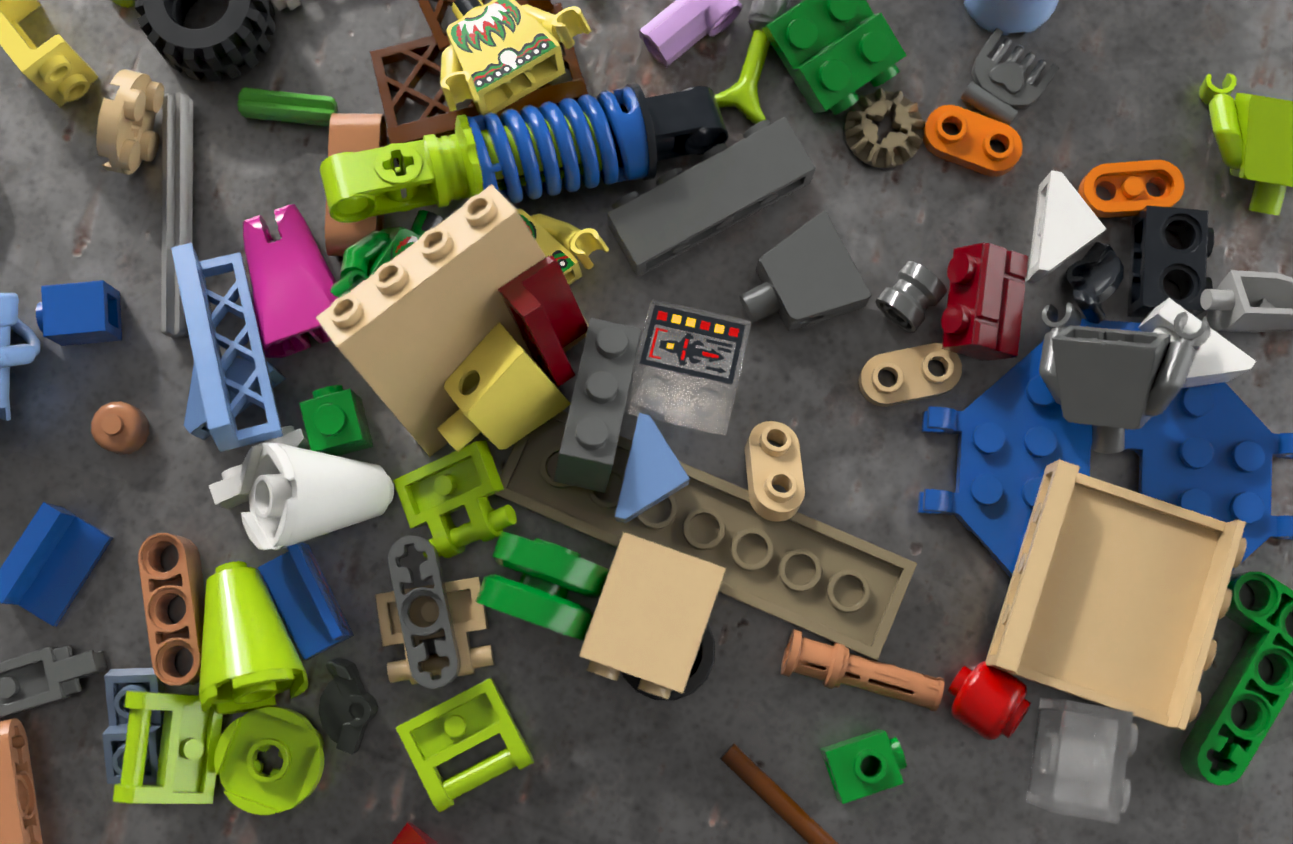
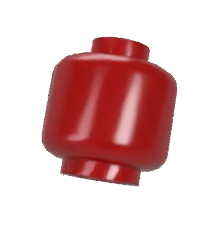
M985 661L979 663L973 671L963 666L948 689V692L955 696L951 709L952 716L987 740H995L1001 735L1009 739L1020 725L1032 704L1025 699L1027 687L1023 681L1012 674L987 666Z

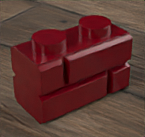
M978 243L954 248L953 257L947 268V276L950 283L947 308L943 312L941 319L942 329L944 330L942 349L986 361L1017 358L1029 256L1015 251H1006V248L992 243Z

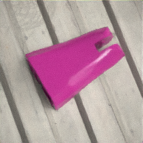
M295 204L274 210L280 237H282L273 242V237L262 215L243 221V241L250 275L254 310L265 357L284 358L310 348L311 344L307 332L319 344L333 341L316 317L338 299V297L331 293V287L336 283V280L327 266L306 221Z

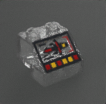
M652 299L649 304L633 366L624 413L639 416V413L647 414L653 420L726 436L751 321Z

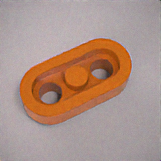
M956 105L938 107L929 115L925 122L923 143L931 154L986 176L997 177L1008 173L1021 157L1023 149L1022 140L1014 128ZM953 123L958 128V134L948 135L944 132L942 124ZM998 140L1002 142L1005 146V152H994L990 147V141Z
M1165 160L1105 163L1089 171L1082 179L1078 193L1097 217L1136 216L1146 206L1172 207L1183 195L1185 182L1180 170L1174 164ZM1147 183L1155 184L1159 188V197H1154L1147 192ZM1096 187L1106 188L1110 193V200L1100 199L1096 193Z

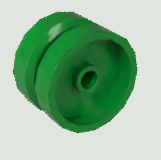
M501 531L492 557L498 565L521 573L518 582L494 574L485 576L475 602L585 641L594 614L589 608L566 600L567 594L571 591L589 598L600 597L610 570L580 558L581 554L538 538H535L533 541Z

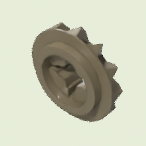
M879 88L873 93L865 96L861 95L859 100L848 111L844 128L845 138L854 155L864 163L879 168L896 167L910 160L919 150L923 142L925 121L918 110V103H912L904 97L901 90L889 92ZM892 112L894 113L892 116L894 119L892 127L899 130V133L890 132L886 138H883L881 145L877 144L876 141L879 137L877 135L878 126L873 124L872 121L881 122L884 116Z

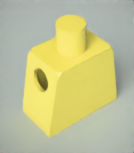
M499 322L445 381L444 389L459 409L437 429L457 452L481 432L499 450L509 448L556 416L571 403Z

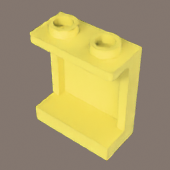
M0 0V45L20 71L59 107L67 102L81 98L89 90L90 84L98 79V75L59 34L50 38L40 47H37L19 25L21 20L41 6L38 0Z

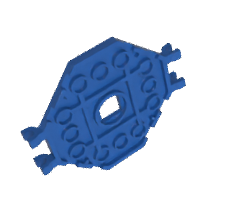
M1082 319L1080 326L1142 331L1138 328L1141 324L1138 322L1103 320L1099 324L1088 322L1087 319ZM1043 341L963 411L929 406L928 411H924L922 415L923 433L958 434L955 493L945 490L924 489V492H919L918 513L955 515L968 531L971 530L989 550L990 556L1010 578H1012L1046 466L1057 460H1062L1080 466L1078 473L1090 476L1092 425L1068 422L1063 417L1061 405L1055 402L1039 374ZM1225 382L1182 388L1162 414L1151 417L1140 429H1125L1124 450H1134L1139 456L1138 493L1224 522L1235 520L1246 522L1242 537L1246 539L1247 545L1241 563L1268 538L1293 540V516H1271L1272 457L1293 459V433H1272Z

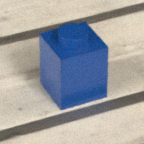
M100 280L41 286L42 302H39L36 306V320L45 338L61 346L122 341L120 291L107 282Z

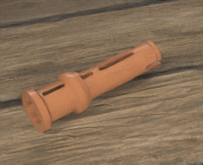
M793 629L789 636L781 665V675L789 677L792 673H797L821 680L824 687L830 689L838 688L841 684L880 694L884 697L929 708V710L934 712L937 711L944 692L945 682L943 678H935L892 664L849 653V648L845 647V645L839 643L830 645L805 638L802 635V631Z

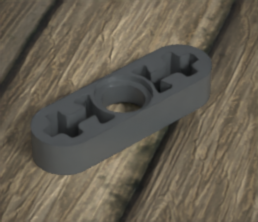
M415 535L405 536L397 540L391 547L388 554V565L410 672L415 681L426 688L445 687L458 676L461 660L439 555L435 546L428 540ZM414 545L416 551L427 554V561L419 565L421 580L426 582L433 577L435 587H420L405 594L404 584H415L412 570L407 567H401L400 559L407 557L408 547ZM429 596L437 602L439 616L433 625L422 628L411 620L410 607L417 598ZM444 629L445 641L434 640L438 656H448L449 666L441 669L442 678L435 680L432 672H423L422 662L427 661L430 657L428 644L421 643L416 647L414 636H430Z

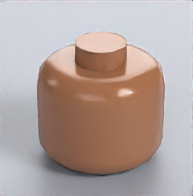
M110 402L101 406L94 414L91 421V433L95 442L103 449L119 455L131 454L139 450L146 443L149 435V422L146 415L139 408L125 402Z

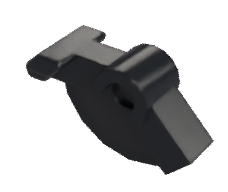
M1095 242L1084 258L1072 264L1066 272V278L1074 289V300L1088 322L1099 324L1105 320L1106 316L1101 303L1118 289L1124 278V266L1110 244Z

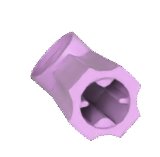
M676 0L639 30V37L646 45L650 54L658 62L668 67L705 35L715 36L728 27L739 15L743 6L738 0Z

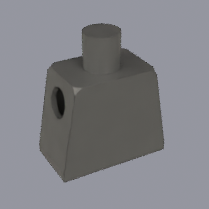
M824 211L758 259L756 271L763 284L741 294L739 297L747 316L753 323L777 311L785 327L790 331L860 310L866 306L872 295L827 212Z

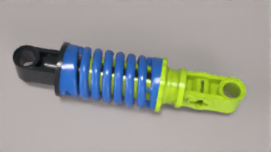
M631 83L622 89L613 90L614 94L609 91H602L597 96V99L589 94H585L579 97L577 101L571 98H564L558 105L548 101L544 102L539 108L526 105L520 112L512 108L505 109L501 113L500 118L493 112L486 113L484 117L483 115L467 117L465 114L458 115L455 123V134L441 136L440 138L436 137L435 134L423 135V140L393 143L385 147L359 152L337 153L326 158L321 163L320 174L330 216L338 222L353 223L368 217L393 212H405L434 204L438 208L449 206L451 200H460V198L470 199L480 194L490 185H493L508 202L510 200L515 204L520 203L523 199L522 186L525 187L526 194L530 199H539L543 193L542 182L547 194L556 196L562 189L561 179L565 189L569 192H576L580 188L581 179L587 188H595L600 182V176L606 185H612L616 181L651 180L656 176L657 161L691 154L702 155L709 149L726 143L729 135L711 88L695 86L680 92L645 98L639 84ZM394 158H399V167L394 166ZM406 188L407 195L405 198L401 195V189Z

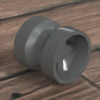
M908 261L897 274L898 282L893 287L885 288L875 303L880 311L893 323L908 332L914 333L925 320L924 312L929 306H936L947 293V289L942 281L926 267L914 261Z

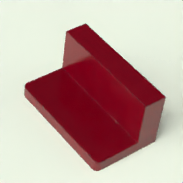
M549 255L498 290L533 359L559 387L575 376L563 347L586 333L588 326L558 261Z

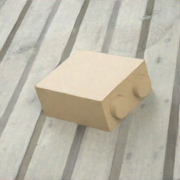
M623 532L579 655L590 660L587 671L618 681L621 671L639 677L641 681L638 689L665 699H669L672 690L683 693L726 568Z

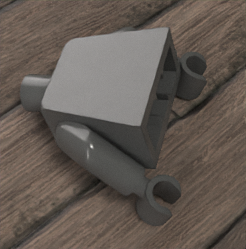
M1071 303L1066 305V316L1064 319L1057 322L1058 309L1050 304L1042 311V320L1051 330L1044 335L1039 374L1055 402L1061 405L1063 417L1066 421L1092 425V449L1100 453L1122 452L1125 448V429H1140L1151 417L1162 414L1182 389L1196 356V350L1193 347L1200 346L1208 340L1211 328L1207 318L1204 317L1202 325L1196 333L1187 334L1183 332V328L1188 321L1187 312H1181L1174 319L1173 325L1178 340L1170 343L1171 334L1080 326L1082 320L1081 313Z

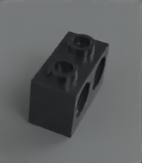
M1146 206L1132 218L1127 317L1145 318L1151 310L1168 298L1195 317L1205 311L1200 303L1201 294L1205 289H1213L1212 279L1206 277L1207 258L1210 257L1213 251L1215 238L1213 228L1208 227L1209 210ZM1165 230L1172 231L1180 237L1182 250L1175 249L1167 243ZM1164 279L1171 280L1177 284L1180 290L1179 300L1173 299L1165 293L1163 288Z

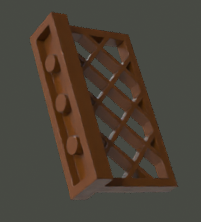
M561 2L553 4L554 8L547 12L554 15L558 14L563 10ZM433 35L370 51L388 126L387 132L390 144L423 140V135L435 134L438 138L455 134V123L458 115L465 114L466 117L479 115L473 100L467 108L450 111L449 107L443 105L446 99L442 88L439 89L433 99L414 90L426 71L439 78L441 76V66L433 63L441 51ZM559 42L560 46H563L565 55L562 54L564 67L570 71L571 81L556 85L547 83L495 114L500 118L501 113L505 109L512 108L520 112L526 105L539 108L544 102L548 101L558 105L564 98H571L577 101L582 95L588 94L574 46L566 49L563 43ZM406 60L416 66L404 84L387 76L384 65ZM390 89L397 92L393 99ZM407 98L426 107L419 120L401 125L398 124L396 114Z

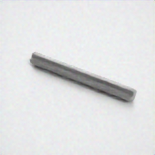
M172 92L164 95L162 113L161 331L166 336L175 338L189 336L171 247L192 243L193 101L188 94L182 92Z

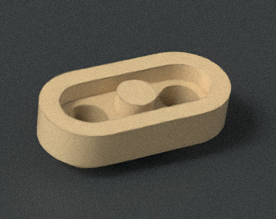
M931 343L882 353L869 359L862 368L858 380L859 388L867 401L881 407L937 397L949 392L959 382L962 374V363L957 353L942 349L941 343ZM929 361H940L945 367L944 375L939 377L932 375L928 369ZM882 370L892 372L895 376L894 386H883L878 380V373Z
M765 421L753 428L745 445L749 500L752 508L758 515L770 521L781 522L792 518L796 514L805 496L800 444L795 432L787 425L776 421ZM768 440L778 443L781 447L771 445ZM777 484L784 487L786 493L776 491L772 485Z

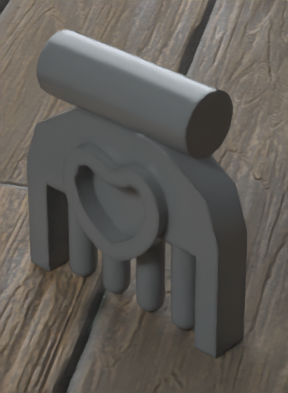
M996 28L975 59L971 73L975 83L971 81L961 99L990 118L1010 125L1019 112L1016 109H1027L1040 98L1059 67L1052 64L1038 86L1034 87L1033 84L1045 68L1046 61L1039 60L1028 78L1024 80L1023 75L1035 56L1032 52L1028 53L1019 65L1016 61L1023 52V47L1017 45L1004 63L998 64L1012 44L1010 38L1003 40L990 59L987 56L1003 34V31Z

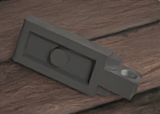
M71 645L59 648L47 647L0 662V719L71 697L70 694L82 691L79 679L108 670L103 650L97 652L91 650L73 656Z

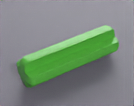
M243 88L238 96V111L246 118L329 126L332 113H338L337 102L330 96Z

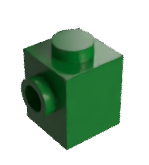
M342 385L327 386L313 391V399L299 402L312 451L341 456L373 447L362 399L351 389L344 390Z
M876 729L820 748L836 799L842 804L904 784L900 770L907 768V763L902 747L897 737L889 739L887 732L884 730Z

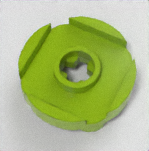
M270 706L249 711L228 725L216 747L214 766L216 775H220L221 784L226 790L223 792L235 806L256 815H271L295 808L313 793L321 779L325 761L323 736L312 726L306 717L292 709ZM273 745L279 749L278 756L283 759L282 768H275L271 771L270 775H266L262 772L264 763L257 760V754L259 751H269Z

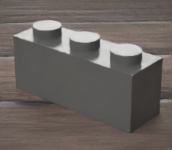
M590 317L554 482L603 493L606 492L639 343L640 328Z

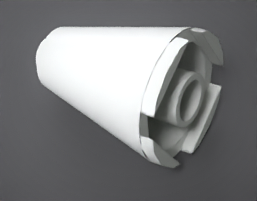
M269 442L261 443L263 446H253L248 451L242 464L239 495H249L250 512H241L242 521L249 539L258 549L279 550L381 516L385 513L394 496L392 479L380 465L284 444Z

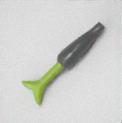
M753 0L748 18V24L753 34L740 78L731 88L715 95L719 108L736 107L746 118L755 124L766 120L760 107L757 90L770 47V41L762 28L788 11L792 0Z

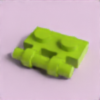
M475 441L463 447L459 452L454 451L393 480L410 529L428 524L433 537L428 541L435 546L439 557L452 558L464 552L466 545L477 540H482L483 542L493 540L500 536L503 529L517 522V515L512 506L507 504L494 510L489 503L488 496L504 490L486 441ZM465 507L470 521L457 527L453 524L450 514Z

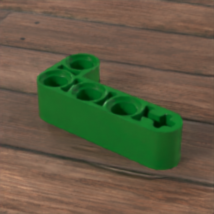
M1262 572L1231 574L1227 588L1231 589L1232 598L1225 616L1248 630L1250 634L1180 751V763L1184 771L1191 778L1214 785H1230L1236 782L1245 772L1293 691V638L1285 628L1288 614L1290 612L1293 613V590ZM1244 583L1248 584L1255 594V601L1250 609L1245 608L1239 599V591ZM1264 656L1271 660L1274 670L1273 676L1268 683H1265L1258 673L1259 663ZM1237 701H1241L1247 709L1246 722L1239 728L1234 725L1231 719V711ZM1227 737L1233 738V742H1232V743H1226L1227 740L1229 739V738H1227ZM1209 750H1213L1212 756L1219 761L1215 769L1211 768L1212 762L1206 758Z

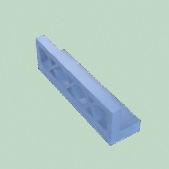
M192 243L171 247L207 426L219 452L282 437L283 432L241 252L199 261ZM234 271L236 282L224 297L207 289L206 277ZM239 297L242 306L235 303ZM210 302L217 306L213 312ZM228 312L244 319L246 325L234 341L216 332V327ZM249 340L252 351L244 347ZM220 346L227 349L223 356L221 355ZM237 356L254 363L256 367L244 386L226 378L225 374ZM258 385H260L262 396L254 392ZM229 391L237 394L232 402ZM247 400L265 409L268 423L237 430L235 417Z

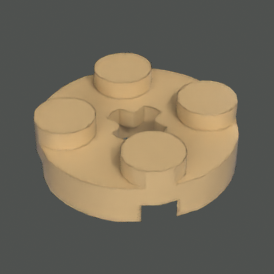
M123 69L114 76L110 83L120 86L115 99H103L97 124L96 145L98 156L109 159V162L102 165L104 169L130 175L138 169L142 160L152 162L157 154L159 135L157 132H153L156 113L160 111L163 104L164 86L162 83L152 81L148 74Z

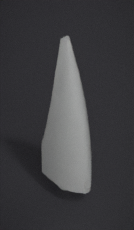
M1231 270L1217 289H1205L1201 294V306L1204 310H1208L1206 318L1210 328L1214 331H1293L1292 277L1273 272Z

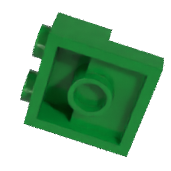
M803 0L762 28L813 113L825 112L830 109L833 115H836L846 110L859 100L855 92L857 89L869 81L873 87H877L890 80L900 72L895 63L907 56L881 12L874 14L866 0Z

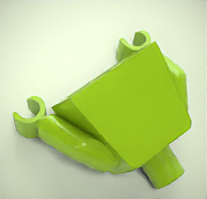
M1227 73L1222 82V89H1219L1212 84L1211 74H1207L1199 88V96L1205 104L1209 105L1212 131L1223 163L1230 167V174L1232 176L1255 181L1248 210L1280 215L1287 186L1293 187V101L1245 93H1236L1234 100L1230 95L1236 86L1237 79L1235 75Z

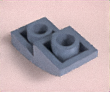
M153 668L110 669L104 676L109 727L102 734L107 784L121 782L130 708L124 707L126 691L165 693L164 683L155 675ZM152 710L143 783L156 782L165 710Z

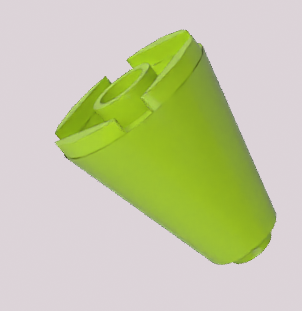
M242 561L229 562L218 566L215 569L216 573L206 580L199 700L202 711L208 712L211 705L215 704L217 714L244 713L277 705L275 695L287 690L290 691L291 699L299 696L308 689L307 673L259 570L247 567V563Z

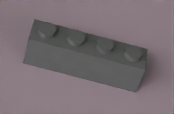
M786 117L772 124L769 120H763L753 125L743 134L745 139L730 147H727L725 143L719 144L706 151L700 157L701 163L686 171H683L681 167L670 170L656 181L657 186L642 195H639L637 191L628 193L613 203V210L607 213L608 227L637 278L811 183L816 168Z

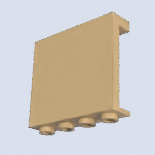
M490 185L480 194L470 198L463 207L435 228L425 232L418 241L390 262L380 266L373 275L349 293L335 300L328 309L316 318L338 349L427 455L431 457L448 444L437 428L459 409L444 389L445 381L499 322L533 359L498 289L546 258L517 210L493 185ZM587 332L563 347L564 352L566 353L584 339Z
M1057 460L1047 465L985 661L986 665L1166 728L1186 730L1188 722L1194 721L1201 706L1202 695L1197 689L1202 672L1209 669L1216 654L1217 643L1212 638L1217 621L1225 616L1230 606L1232 591L1227 586L1232 569L1239 566L1246 551L1247 541L1242 537L1246 522L1241 520L1224 522L1078 473L1080 466L1062 460Z

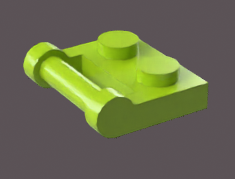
M489 678L395 727L438 812L454 806L453 799L516 766L519 770H522L534 763L533 756L521 736L493 678ZM499 733L501 734L507 746L506 748L443 780L436 766Z
M126 691L124 707L130 708L121 782L114 785L113 801L133 804H213L216 781L214 756L221 737L223 714H217L215 704L211 705L208 712L202 711L199 695ZM152 710H165L156 785H144L143 780Z

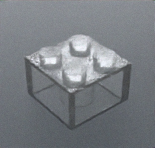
M1041 697L1026 802L1053 813L1119 824L1120 812L1127 810L1131 794L1130 781L1125 779L1127 757L1134 755L1138 741V729L1136 724L1132 723L1133 712L1069 700Z

